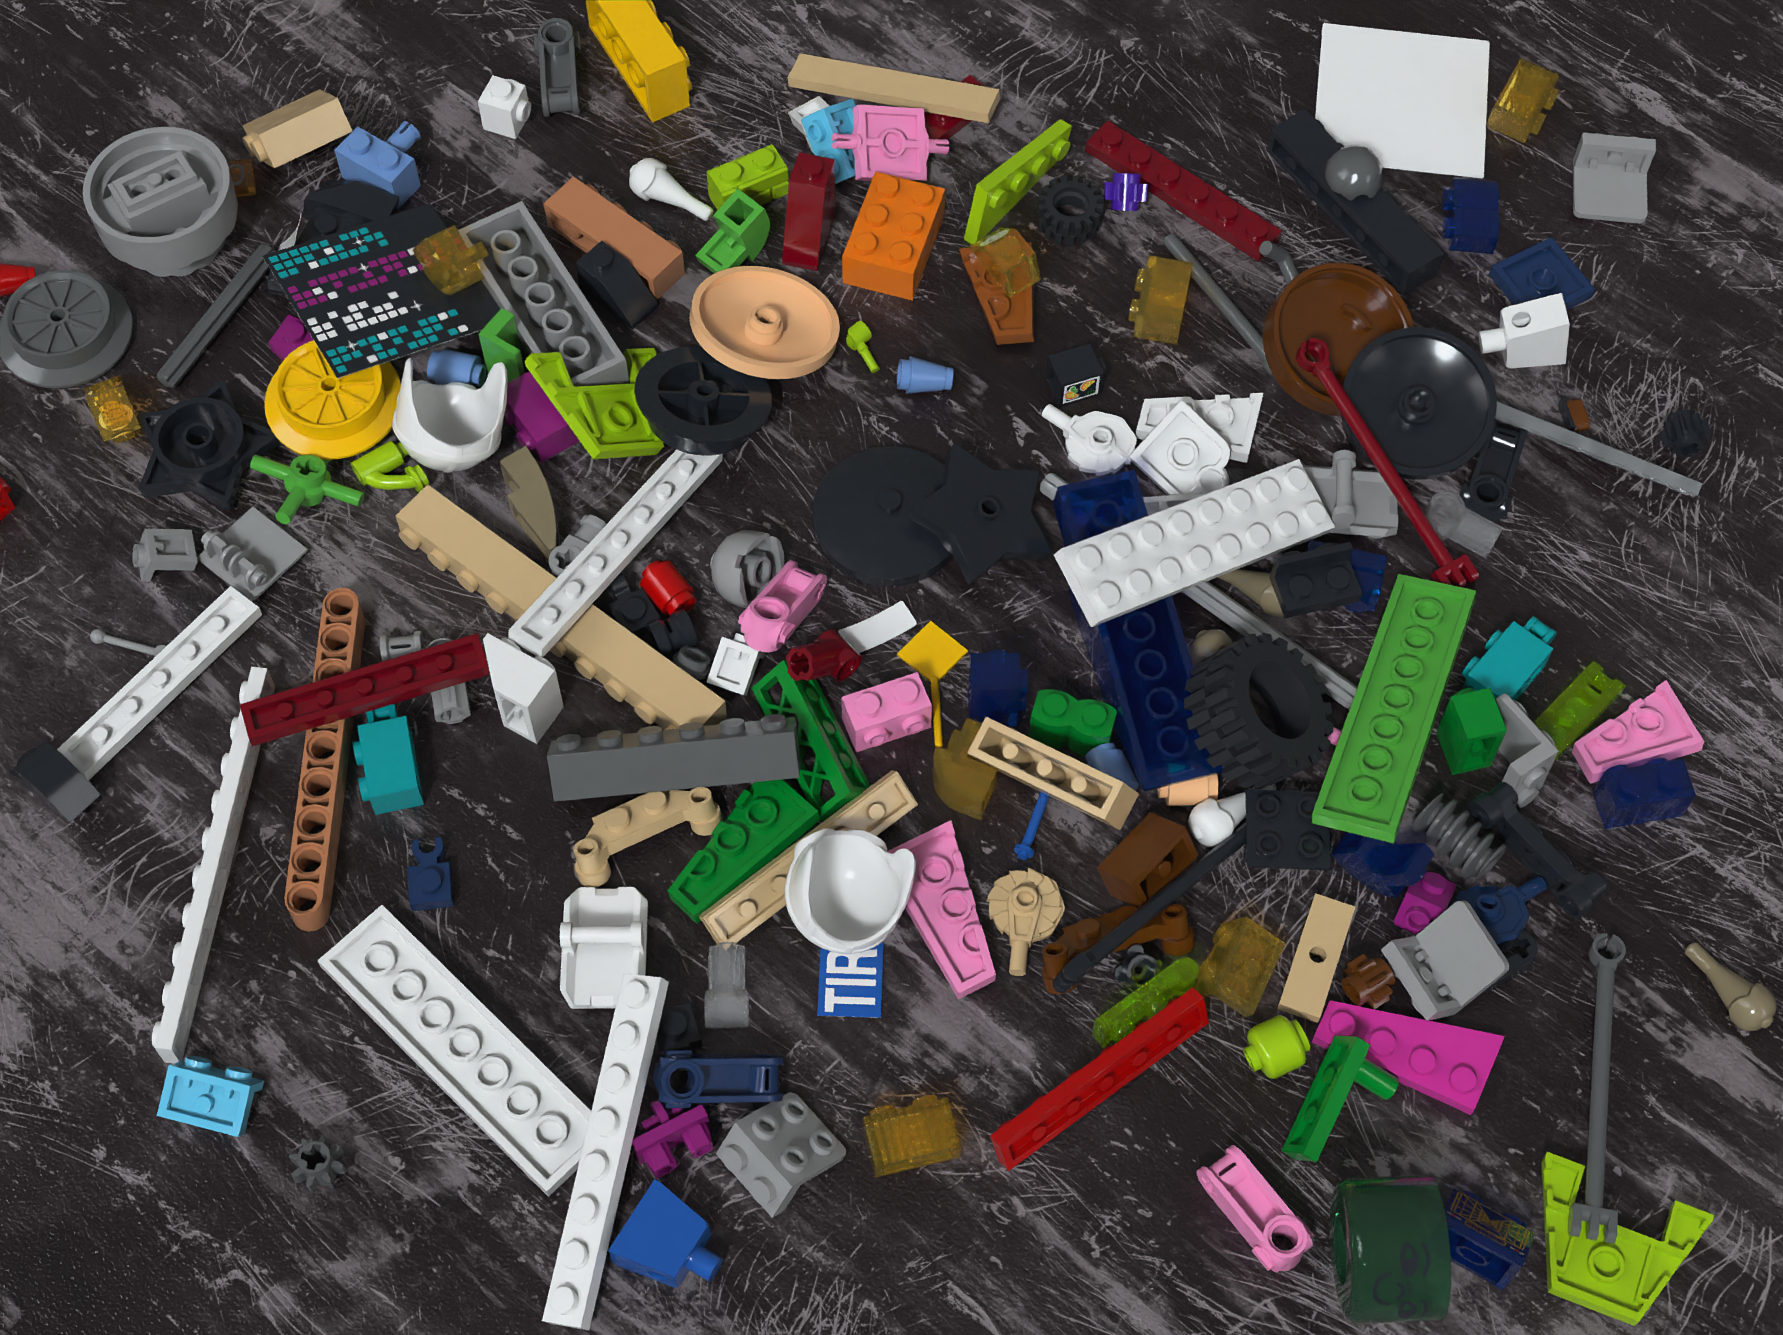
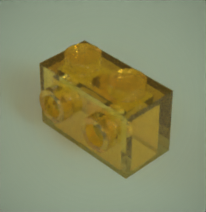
M1148 256L1146 270L1138 269L1135 291L1141 292L1140 299H1132L1128 321L1135 322L1133 337L1177 345L1193 263Z

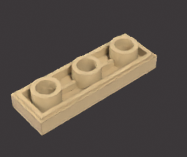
M1315 893L1277 1009L1316 1023L1319 1022L1355 906ZM1310 957H1318L1322 962H1314Z

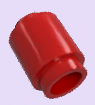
M657 560L643 570L640 586L664 615L669 614L671 616L672 612L682 608L688 613L697 602V598L693 595L694 589L671 561L661 562Z

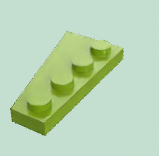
M1062 119L1058 120L976 185L964 235L965 241L976 246L1057 161L1062 160L1066 156L1070 148V142L1068 141L1072 128L1070 124Z

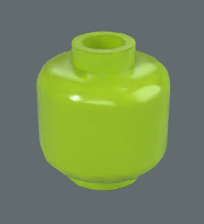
M1277 1015L1250 1028L1247 1034L1249 1046L1243 1048L1245 1058L1253 1072L1261 1069L1264 1075L1270 1079H1277L1302 1067L1306 1061V1052L1311 1050L1307 1036L1300 1023L1296 1019L1290 1021L1283 1015Z

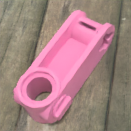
M789 560L739 616L738 623L741 624V632L744 633L747 645L760 652H773L780 649L819 602L826 587L827 575L822 573L818 575L812 574L799 568L797 562Z
M1231 1145L1225 1150L1226 1155L1209 1168L1202 1166L1197 1170L1198 1179L1206 1192L1253 1248L1252 1252L1267 1271L1270 1269L1276 1273L1288 1271L1294 1268L1300 1262L1303 1253L1313 1246L1311 1238L1314 1237V1234L1298 1215H1294L1239 1148ZM1275 1236H1285L1291 1240L1294 1248L1286 1251L1280 1250L1273 1244L1272 1238Z

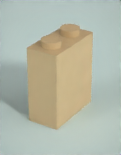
M320 89L242 125L247 134L242 139L251 157L256 156L260 162H265L273 168L352 132V128L338 98Z

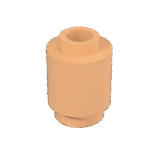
M1205 764L1166 765L1165 772L1158 773L1157 776L1158 797L1165 798L1167 806L1197 805L1203 800L1210 798L1217 800L1216 768H1207Z

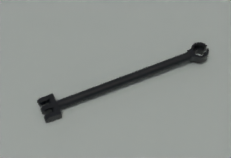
M1246 822L1088 950L1082 951L1068 962L1053 980L1054 990L1059 993L1068 991L1095 965L1245 845Z

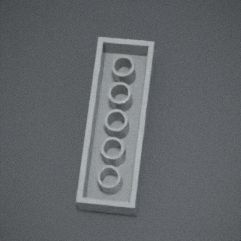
M522 201L456 231L459 248L499 308L514 314L521 351L526 359L531 353L560 352L574 387L630 384L625 357Z

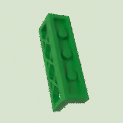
M782 660L752 687V690L765 716L781 714L785 718H789V713L796 715L799 721L797 736L801 760L800 778L796 779L808 803L818 810L820 820L825 821L846 802H850L862 794L863 791L870 787V784L817 680L807 681L804 679L795 681L787 673V660ZM778 681L783 689L780 706L774 705L768 693V690ZM806 746L812 747L816 754L813 771L807 770L803 763ZM823 779L829 780L836 794L825 804L820 797Z

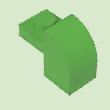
M737 189L713 215L720 229L695 255L698 261L714 274L728 268L739 267L746 258L753 261L763 248L770 231V220L765 208Z

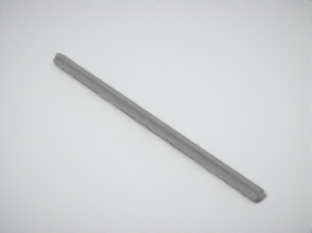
M1049 473L1042 480L1040 491L1099 534L1125 525L1123 521L1056 474ZM1208 581L1181 591L1244 636L1254 633L1258 636L1262 633L1271 634L1272 641L1279 637L1288 641L1287 650L1291 651L1297 648L1304 654L1301 659L1303 665L1306 666L1311 663L1316 669L1317 673L1312 676L1316 684L1323 682L1327 690L1326 694L1350 710L1358 687Z

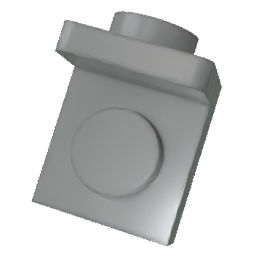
M144 529L139 544L134 545L132 552L133 565L139 568L142 582H150L155 570L194 571L198 561L192 530Z

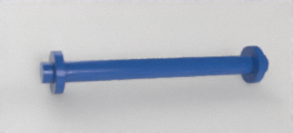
M1040 792L1022 843L1014 847L1017 857L1022 860L1032 858L1035 853L1031 846L1050 797Z

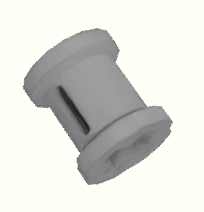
M421 630L414 631V634L411 636L389 638L387 634L380 635L382 662L425 649Z

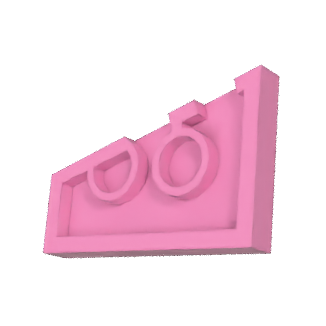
M1665 680L1656 687L1655 692L1645 699L1639 698L1629 705L1626 712L1614 720L1608 719L1576 741L1572 753L1591 784L1702 750L1704 740L1671 686Z

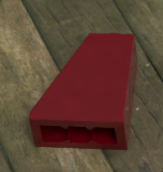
M799 152L789 179L782 264L818 271L836 216L835 159Z

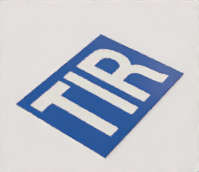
M880 943L865 952L847 955L820 948L817 1016L881 1018L884 943Z

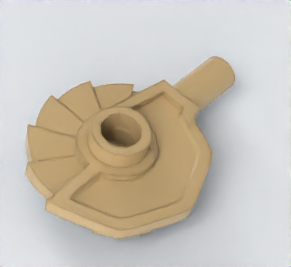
M1028 868V872L1009 871V875L1003 876L994 882V887L987 898V902H990V920L993 919L1001 934L1005 932L1009 935V945L1012 946L1009 973L1014 976L1026 974L1028 948L1031 947L1033 942L1049 938L1065 912L1057 883L1031 868Z

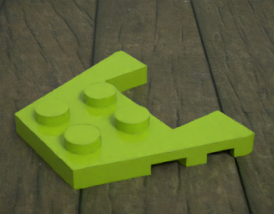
M655 348L626 349L623 352L627 363L630 384L574 387L560 352L531 353L524 363L593 460L657 455L664 447L663 441L651 430L648 420L637 405L634 394L636 377L644 364L656 356Z
M1546 1152L1541 1164L1548 1293L1635 1326L1712 1223L1714 1215L1675 1200L1670 1206L1661 1241L1617 1225L1615 1243L1604 1242V1225L1599 1224L1597 1240L1586 1239L1585 1221L1581 1222L1579 1237L1569 1236V1208L1575 1203L1585 1166Z

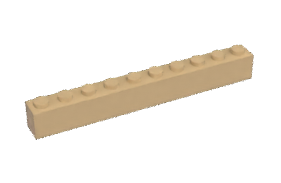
M429 485L423 488L396 515L400 529L399 537L409 548L413 550L419 548L427 554L428 559L435 567L441 571L448 569L456 575L458 582L466 590L472 593L476 590L485 597L486 602L492 609L500 614L506 612L514 618L515 622L556 579L548 571ZM593 604L550 649L557 657L564 655L574 662L575 668L587 679L591 680L594 677L601 682L608 694L619 702L625 700L631 704L638 716L649 724L655 722L663 729L668 730L678 729L681 725L690 722H699L703 726L719 725L720 722L727 719L724 699Z

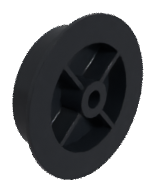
M701 346L674 348L654 356L640 369L634 387L637 405L648 420L653 433L668 446L693 455H719L738 448L750 435L763 426L769 417L772 406V394L765 378L747 375L731 369L713 358Z

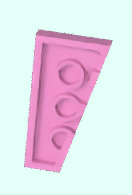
M950 820L887 851L894 854L897 850L908 849L916 858L914 881L905 909L956 997L960 999L994 982L996 973L983 928L978 919L975 900L965 874V866L957 846L952 821Z

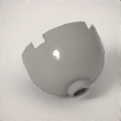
M741 530L727 536L716 549L710 562L712 580L716 591L729 603L747 608L784 567V551L780 540L777 537L770 536L768 533L753 530Z

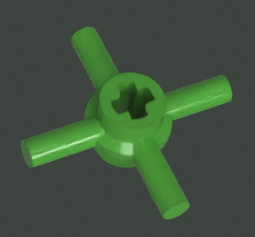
M256 454L251 460L250 469L284 480V486L289 495L276 513V519L282 524H289L300 506L311 507L321 503L324 495L360 507L364 500V492L331 481L330 473L326 470L330 460H321L313 455H301L293 459L290 466Z

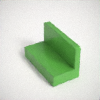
M501 308L479 333L487 373L489 374L494 364L502 362L507 369V383L525 374L514 314Z

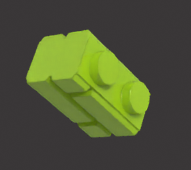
M772 144L707 171L708 194L717 211L737 189L741 190L759 205L766 204L772 199H778L788 194V169Z

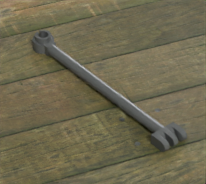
M1602 933L1594 939L1588 951L1590 961L1596 967L1597 986L1585 1205L1573 1203L1569 1208L1568 1235L1579 1237L1581 1222L1585 1221L1586 1239L1596 1241L1599 1234V1224L1604 1225V1242L1614 1244L1617 1237L1618 1211L1603 1208L1614 978L1617 966H1619L1626 954V947L1624 942L1613 934L1605 949V952L1610 955L1611 959L1604 958L1599 954V951H1602L1605 946L1607 933Z

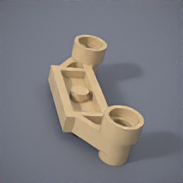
M697 787L691 791L668 790L648 792L593 817L594 825L585 839L578 841L573 848L577 860L575 870L578 879L586 887L603 885L611 875V869L607 860L610 855L684 821L690 822L691 828L696 834L702 836L711 835L719 822L723 821L720 807L713 801L711 791L706 787Z

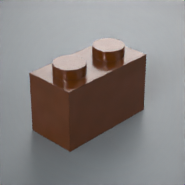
M1149 812L1097 867V870L1112 897L1139 909L1175 880L1195 860L1198 853L1184 826Z

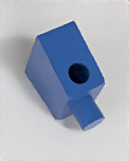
M654 1179L608 1250L611 1261L615 1265L674 1288H678L689 1271L710 1282L717 1274L723 1262L722 1257L705 1248L711 1236L708 1223L656 1179Z

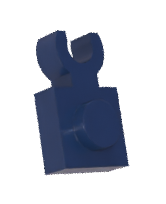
M435 837L436 846L430 853L422 852L419 839H414L412 842L413 855L417 863L420 864L419 866L408 867L409 903L412 911L454 906L452 869L449 862L440 863L445 856V847L441 837Z

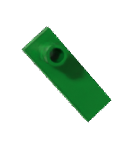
M1334 1036L1281 1150L1283 1153L1296 1160L1318 1161L1353 1082L1358 1083L1383 1100H1387L1394 1095L1399 1084L1398 1078L1365 1058L1370 1044L1359 1037Z

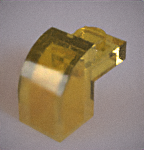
M455 225L424 239L413 249L416 258L430 281L447 295H452L484 279L479 263L489 255L481 241L467 248Z
M967 718L962 730L958 731L955 729L952 733L947 750L936 746L933 759V784L937 795L948 807L981 820L996 787L997 768L973 760L974 757L967 753L982 725L980 722Z

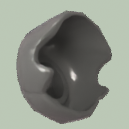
M1347 146L1338 150L1328 159L1325 165V180L1333 192L1342 194L1350 201L1359 195H1367L1368 198H1372L1382 187L1381 163L1372 150L1362 146Z

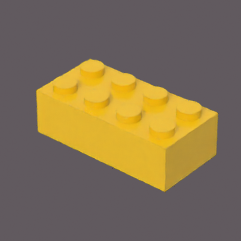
M586 0L590 29L652 123L690 107L689 91L692 90V84L687 74V67L690 66L688 55L682 46L677 47L674 43L668 24L666 22L661 23L658 19L653 2L651 0Z

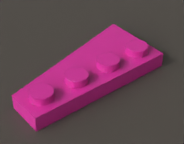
M1330 1000L1312 1039V1043L1328 1050L1334 1036L1359 1037L1370 1044L1365 1058L1397 1077L1399 1083L1472 1115L1505 1036Z

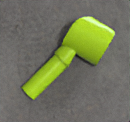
M858 321L848 329L846 343L849 348L857 350L861 354L871 373H875L880 368L865 344L872 338V334L865 323Z

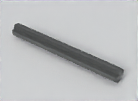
M259 245L158 371L157 379L165 387L175 388L268 272L270 268L263 255L275 252L271 246Z

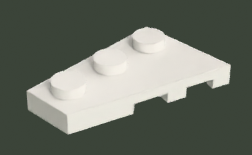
M1250 393L1249 398L1230 399L1229 394L1215 395V399L1193 400L1191 397L1144 399L1135 436L1137 439L1144 440L1173 407L1182 400L1226 441L1230 450L1229 459L1247 463L1263 393Z

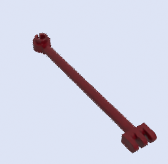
M1309 338L1307 342L1304 341L1296 353V361L1299 367L1311 372L1314 377H1318L1440 568L1430 575L1431 579L1434 582L1462 588L1466 586V580L1472 583L1479 579V574L1467 554L1454 560L1331 370V363L1328 360L1330 353L1326 343L1316 338ZM1305 354L1314 356L1316 362L1307 360Z

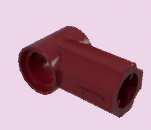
M830 629L821 634L813 643L791 648L786 656L788 662L787 673L795 681L804 679L809 681L831 675L837 682H841L857 670L862 662V656L835 629Z

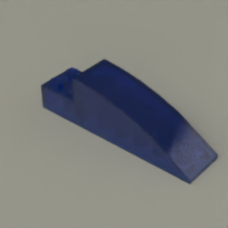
M1135 470L1058 486L1053 500V507L1065 547L1148 516ZM1069 587L1068 594L1102 696L1106 704L1117 710L1115 729L1143 792L1221 774L1223 767L1219 765L1213 768L1206 761L1211 754L1207 748L1199 751L1194 740L1200 738L1197 729L1189 730L1186 719L1192 717L1193 712L1184 709V698L1192 695V693L1185 690L1187 680L1194 677L1190 673L1193 670V665L1172 595L1091 627Z

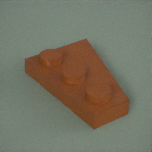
M1032 242L959 248L962 262L996 344L1034 342Z

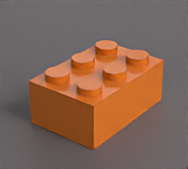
M875 171L842 255L843 283L913 301L944 218L945 189Z

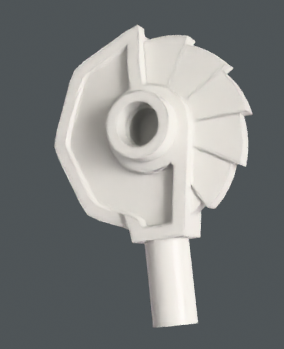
M1048 404L1043 410L1042 417L1063 430V436L1066 438L1065 445L1068 459L1077 465L1080 471L1096 473V476H1101L1110 472L1115 474L1124 464L1130 465L1131 460L1128 456L1135 450L1137 438L1122 417L1093 411L1081 417L1074 415L1071 418L1051 404Z

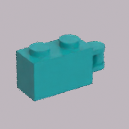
M1535 616L1524 627L1513 621L1504 633L1498 629L1485 645L1486 654L1481 659L1474 656L1463 670L1461 675L1466 679L1461 690L1474 688L1477 691L1491 688L1495 700L1505 693L1513 701H1516L1545 668L1553 651V648L1549 645L1555 638L1557 631L1549 628Z
M396 704L366 712L368 723L357 725L360 741L353 742L357 766L364 765L365 777L358 778L363 802H371L375 815L424 805L413 736L407 717H398Z

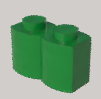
M1052 689L1039 690L1031 714L1029 737L1051 748L1068 747L1073 752L1086 757V754L1093 748L1104 743H1111L1117 710L1101 701L1090 699L1077 701L1073 696L1062 691Z

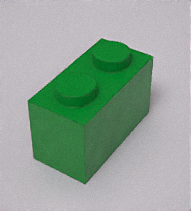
M1474 688L1463 689L1451 696L1436 734L1452 775L1490 767L1507 732L1491 688L1477 691Z

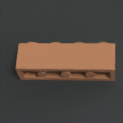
M573 176L544 202L547 226L586 253L600 241L605 242L630 262L656 301L685 274L683 252L675 242L663 239L654 232L649 224L644 221H637L627 214L620 204L616 202L611 203L601 196L598 190L591 184L585 185Z

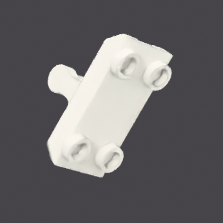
M580 887L565 900L563 922L560 925V946L562 948L560 991L570 1008H616L623 974L645 976L648 901L635 887H618V889Z

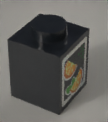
M1090 344L1047 357L1046 379L1059 407L1101 394L1103 378L1107 377L1106 366L1101 356L1096 357Z

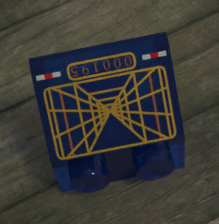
M1454 1188L1441 1209L1424 1244L1428 1249L1504 1290L1522 1268L1535 1233L1528 1230L1526 1224L1518 1217L1508 1213L1501 1215L1487 1207L1486 1202L1478 1195L1469 1191L1460 1192Z

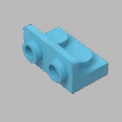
M853 99L818 110L801 120L814 155L835 159V184L855 176V157L852 149H833L832 143L836 141H831L834 133L852 134L853 107L856 106Z
M186 1056L185 1061L168 1065L157 1116L236 1137L245 1135L254 1092L262 1090L263 1080L252 1078L253 1072L241 1067L228 1066L226 1071L211 1067V1060L197 1056Z

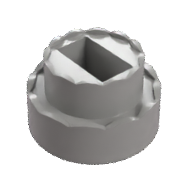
M153 127L135 131L121 137L106 147L95 158L87 171L83 184L85 208L107 250L117 259L159 277L170 275L186 276L196 269L209 265L217 253L224 247L225 239L232 232L237 219V196L223 153L206 137L183 128Z

